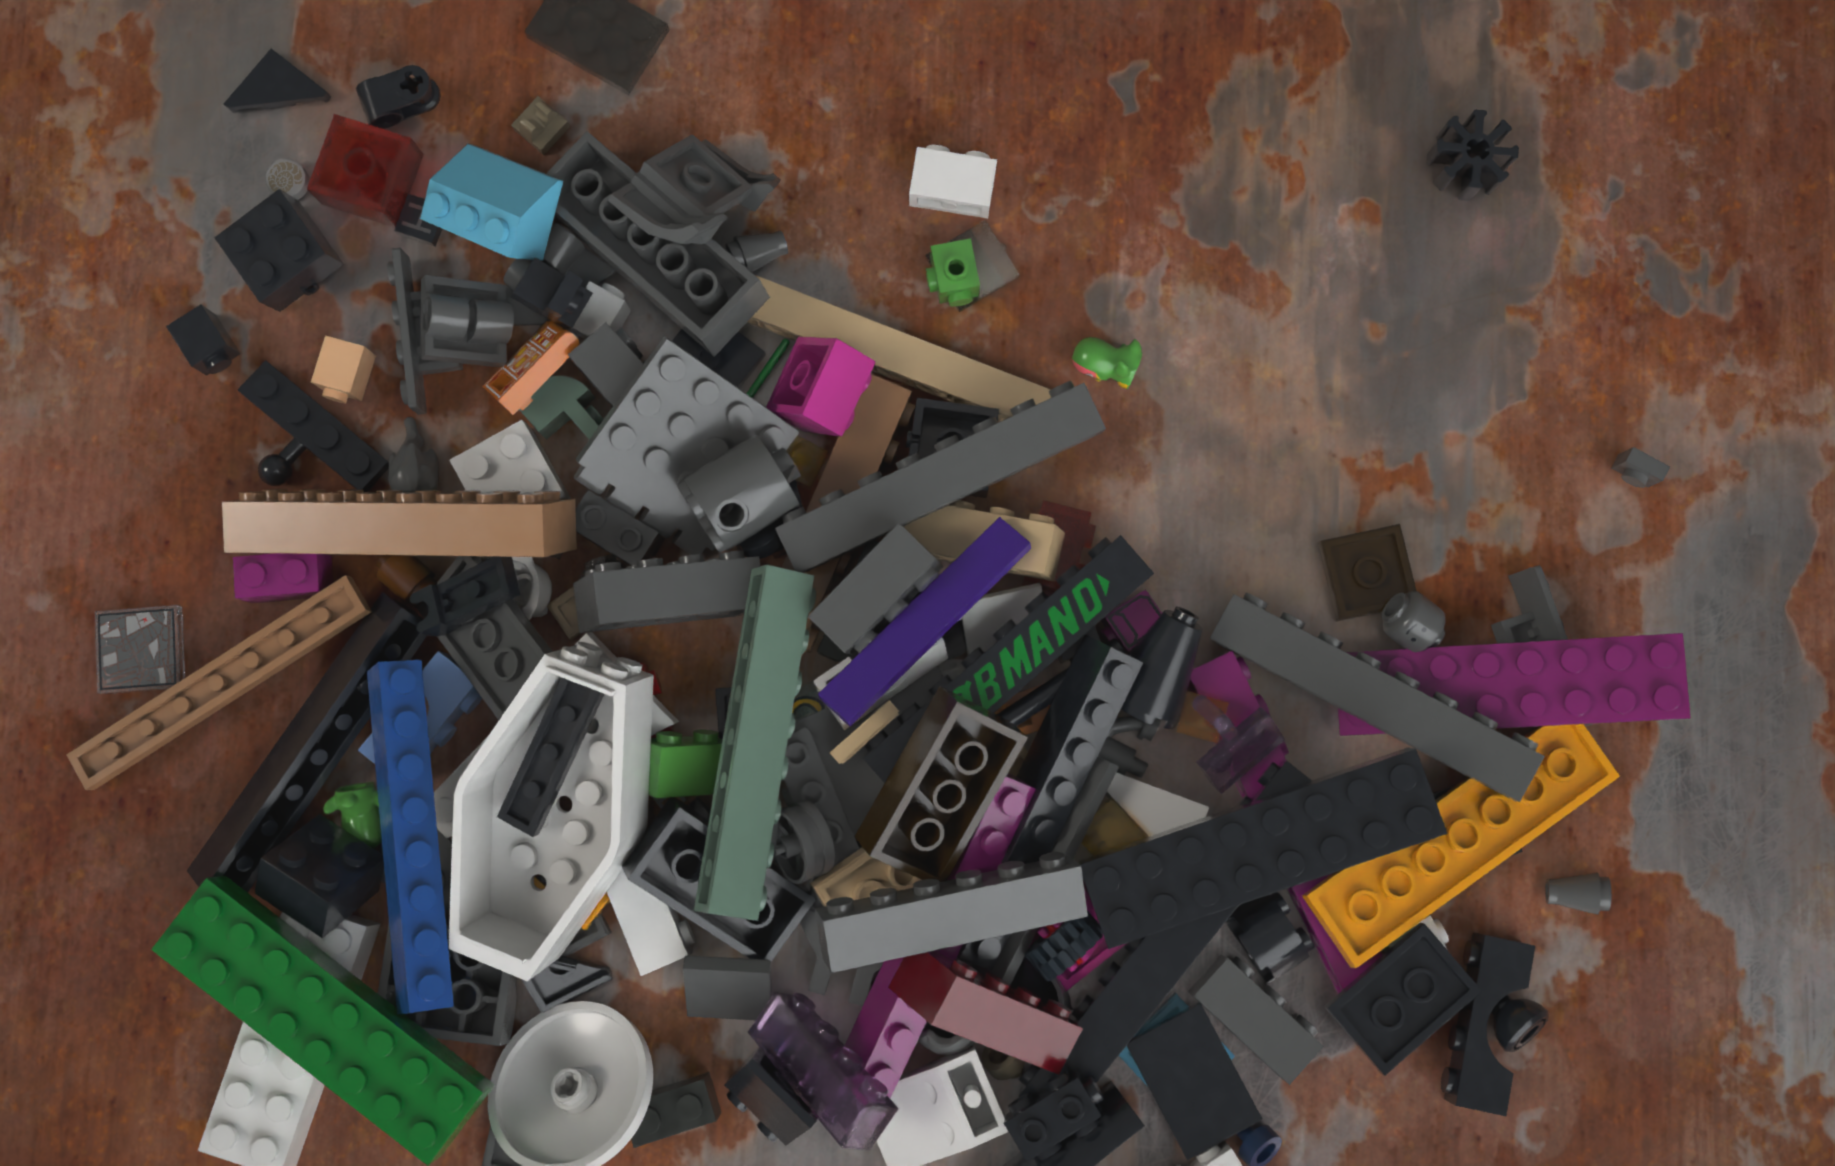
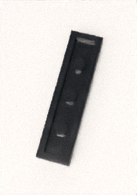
M561 677L497 818L531 837L539 835L604 697V693Z

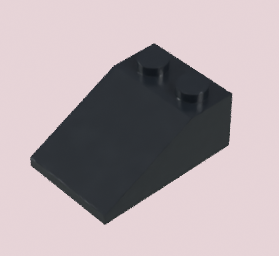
M764 1042L724 1084L730 1090L726 1094L728 1099L742 1112L749 1109L760 1120L757 1123L760 1131L772 1142L775 1143L779 1139L785 1146L808 1131L817 1122L823 1100Z

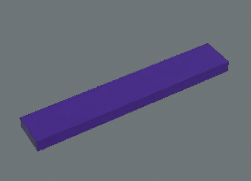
M999 517L818 693L820 700L851 727L1031 550V543Z

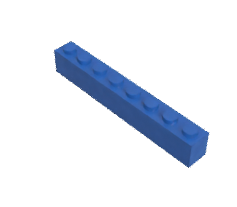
M422 661L378 662L367 671L397 1014L454 1007Z

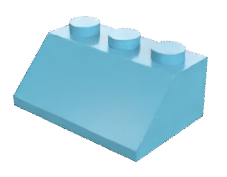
M467 144L429 180L420 219L506 257L528 260L537 258L543 261L563 181L476 145Z

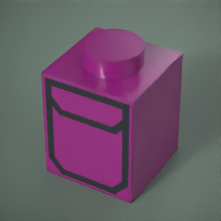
M1145 589L1100 621L1104 628L1100 632L1106 642L1113 638L1116 639L1124 652L1127 653L1137 644L1162 612Z

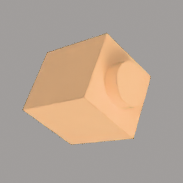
M325 335L311 383L323 390V397L344 404H346L348 398L362 401L376 355L365 346Z

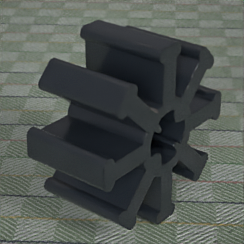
M1475 109L1463 125L1458 121V116L1452 117L1436 136L1438 141L1427 154L1428 166H1431L1433 163L1450 165V167L1446 166L1433 181L1440 191H1443L1456 176L1462 177L1461 193L1457 197L1458 200L1470 201L1482 187L1486 189L1485 194L1490 195L1509 176V172L1506 170L1518 158L1519 147L1517 145H1514L1512 148L1495 146L1499 145L1512 130V127L1505 120H1501L1488 136L1483 133L1484 117L1487 115L1486 110ZM1474 153L1476 157L1472 159L1468 155Z

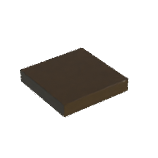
M1400 524L1318 542L1336 622L1380 613L1387 602L1396 594L1417 591Z

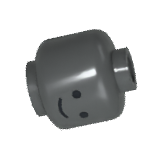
M1418 591L1396 594L1387 602L1382 611L1383 631L1404 649H1409L1416 653L1421 652L1427 648L1436 647L1444 638L1445 613Z

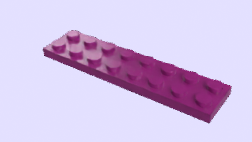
M1683 633L1431 647L1417 653L1409 649L1362 651V653L1382 663L1379 667V670L1392 677L1395 676L1397 671L1420 682L1417 690L1432 698L1436 691L1459 703L1457 711L1471 718L1475 712L1480 713L1497 722V728L1691 719ZM1346 652V653H1348V654H1350V655L1356 657V655H1357L1358 652ZM1338 708L1340 736L1386 734Z

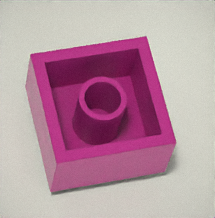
M798 337L766 407L803 432L842 437L844 431L850 427L854 420V409L861 394L868 388L871 382V371L876 361L837 338Z

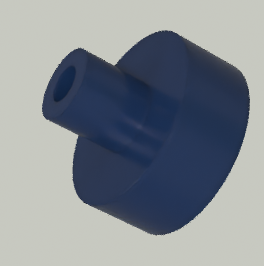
M1262 1125L1256 1129L1249 1126L1237 1133V1136L1243 1141L1238 1154L1248 1166H1265L1277 1154L1282 1144L1281 1137L1269 1125Z

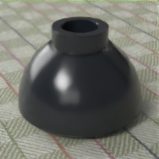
M1509 995L1500 999L1491 1011V1014L1494 1016L1496 1039L1505 1052H1515L1521 1049L1540 1032L1549 1019V1011L1541 1004L1528 999H1512Z

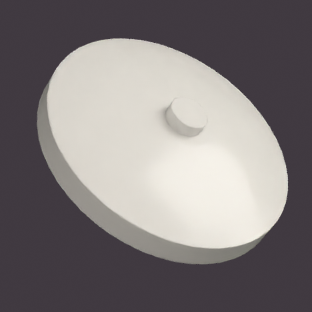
M589 1001L560 1004L532 1018L511 1038L495 1065L491 1077V1082L495 1085L488 1093V1114L493 1134L504 1152L522 1166H601L609 1161L634 1136L643 1121L651 1099L653 1064L648 1045L640 1031L618 1011L606 1005Z

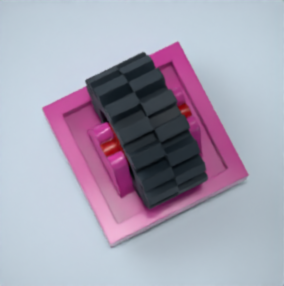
M1084 880L1088 917L1039 927L1028 951L1024 954L1046 982L1057 977L1066 991L1126 945L1123 944L1108 949Z

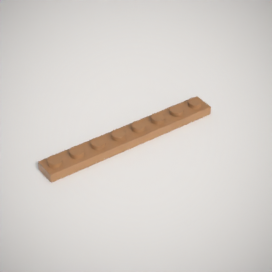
M345 575L69 752L66 756L84 789L95 790L372 611L353 578Z

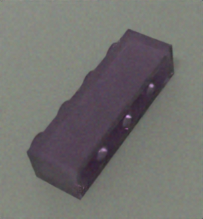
M774 992L749 1029L748 1034L841 1148L870 1151L899 1109L888 1097L889 1091L887 1087L878 1079L870 1076L862 1066L864 1063L862 1058L853 1050L846 1048L839 1040L838 1030L830 1023L822 1020L815 1012L816 1006L811 999L797 992L794 995Z

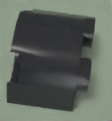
M1279 892L1240 904L1225 922L1236 940L1246 951L1251 963L1266 986L1308 959V952L1315 948L1304 929L1298 927L1295 930L1286 915L1291 913V910Z

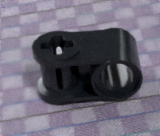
M408 65L388 74L366 79L356 87L369 128L374 130L387 129L409 118L430 112L439 104L441 97L438 85L430 79L424 69L415 65Z

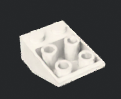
M975 1045L957 1055H946L901 1075L889 1102L862 1093L858 1094L861 1106L887 1166H921L971 1149L1008 1132L1003 1124L1005 1115Z

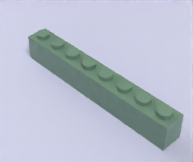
M763 565L751 569L694 911L758 921L759 912L765 907L767 900V889L764 886L766 869L770 867L774 857V844L771 842L773 826L778 822L781 814V801L778 799L780 783L785 779L788 771V758L785 756L787 740L792 736L795 728V715L792 713L794 698L798 695L802 685V673L799 671L801 655L806 651L809 642V631L806 629L808 613L813 609L816 600V590L813 588L814 575L771 565Z

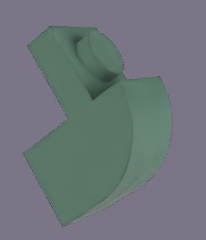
M551 376L531 396L533 401L525 410L519 409L546 440L570 419L590 439L604 420L592 405L584 409L596 398L592 392L580 381L567 376Z

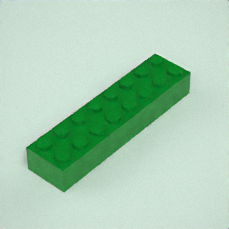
M227 876L206 878L151 949L427 1166L444 1154L495 1085L405 1014H397L395 1006Z

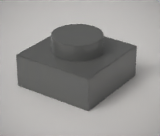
M1632 447L1618 454L1611 469L1621 473V478L1626 483L1639 488H1648L1662 482L1670 466Z

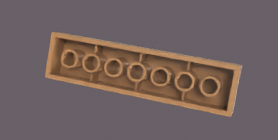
M263 489L261 491L239 492V500L222 502L224 553L546 557L577 549L575 499H560V491H535L534 493L520 494V491L515 490L494 491V493H481L480 490L455 491V493H441V490H417L415 492L402 493V490L364 492L362 489L338 490V492H326L325 489L299 490V492H288V489Z

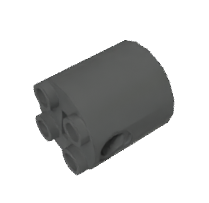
M757 435L751 436L683 478L684 481L677 485L684 499L698 518L697 520L719 553L732 549L779 520L782 516L800 507L789 485L790 482L801 476L796 465L783 447L770 454Z

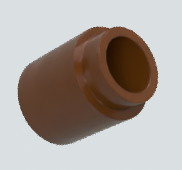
M382 555L376 564L379 568L376 578L405 604L411 603L410 597L413 593L430 584H437V581L434 579L435 574L414 555ZM420 602L419 604H411L418 608L422 602Z

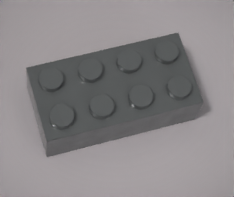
M731 551L721 553L718 558L708 559L707 561H704V555L700 554L679 557V561L667 563V565H663L662 558L637 561V565L626 567V569H622L621 562L595 565V569L585 571V577L573 583L579 633L742 616L745 611L751 569L760 567L759 556L745 558L744 551Z

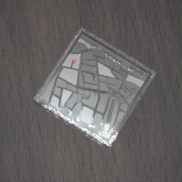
M171 605L95 611L97 694L166 690L185 679L182 606Z

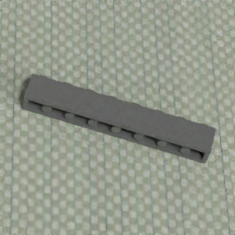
M1072 381L1063 383L1049 391L1051 398L1036 405L1034 399L1027 400L1010 409L1013 414L1010 418L999 423L995 417L989 418L973 426L972 429L975 434L959 441L957 435H954L935 444L936 452L921 459L919 453L908 456L897 462L898 470L883 477L881 471L875 472L857 481L860 488L845 495L843 490L839 489L820 498L819 501L822 506L806 513L805 508L801 507L782 516L781 519L784 524L775 529L794 570L806 573L888 534L898 523L902 526L908 525L1103 433L1106 427L1085 383L1075 387Z
M1247 592L1243 599L1233 594L1210 637L1212 642L1229 651H1233V653L1505 797L1515 802L1521 801L1545 757L1535 751L1538 747L1537 743L1515 732L1512 738L1497 732L1498 723L1477 712L1471 718L1457 711L1459 703L1437 691L1433 698L1417 690L1420 682L1398 671L1394 677L1379 670L1382 664L1380 661L1360 651L1354 657L1340 650L1343 642L1324 632H1320L1318 637L1302 630L1306 623L1285 612L1279 618L1265 611L1268 604Z

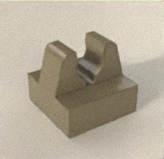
M539 96L534 99L511 125L515 132L543 155L570 128L568 121Z

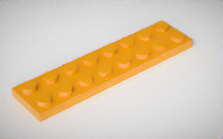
M1584 724L1538 726L1524 736L1537 743L1538 747L1535 751L1545 757L1520 802H1515L1467 777L1435 800L1448 834L1334 872L1302 895L1350 968H1357L1620 777Z

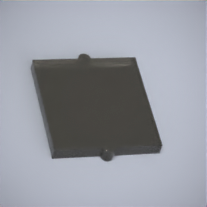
M986 220L947 242L971 238L980 282L979 296L973 297V301L969 304L956 306L959 312L1020 277L1006 254V245L999 243ZM929 252L928 254L925 255V258L927 259V261L929 262L930 266L932 267L931 259H930V252Z

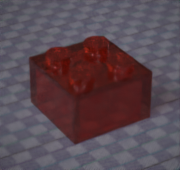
M334 114L307 190L322 205L396 227L424 154L410 137Z

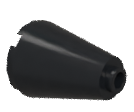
M1176 606L1174 611L1164 610L1127 654L1143 662L1121 707L1122 711L1151 725L1158 718L1167 721L1164 726L1165 729L1176 728L1181 718L1203 630L1197 623L1199 617L1196 614L1179 606Z

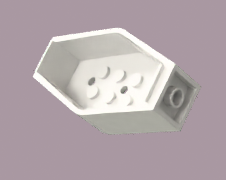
M578 642L577 645L571 647L564 646L560 650L544 654L459 778L454 793L449 949L525 981H529L560 958L619 875L623 864L640 843L648 823L654 675L642 671V664L624 657H618L617 660H613L603 656L601 648L585 642ZM562 677L604 693V697L594 716L599 723V727L596 732L587 731L539 835L531 837L497 818V815ZM562 796H567L571 799L572 809L570 811H565L560 807L559 800ZM536 874H540L546 879L545 889H539L534 885L533 880Z

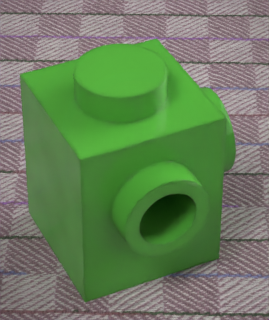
M971 238L930 246L932 267L926 268L930 293L937 291L939 304L949 302L950 306H962L971 303L973 297H978L980 292V282Z

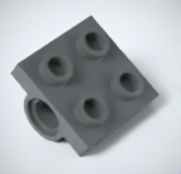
M425 275L421 279V359L503 367L507 363L506 344L511 338L514 324L512 304L506 302V285Z

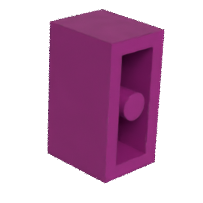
M272 553L233 557L235 598L249 603L309 599L333 583L332 556L328 554Z

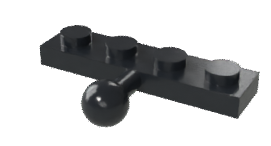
M266 360L238 389L246 399L293 437L279 454H269L260 461L258 474L267 485L281 486L285 484L292 475L291 465L306 449L355 489H362L364 492H367L389 469V462Z

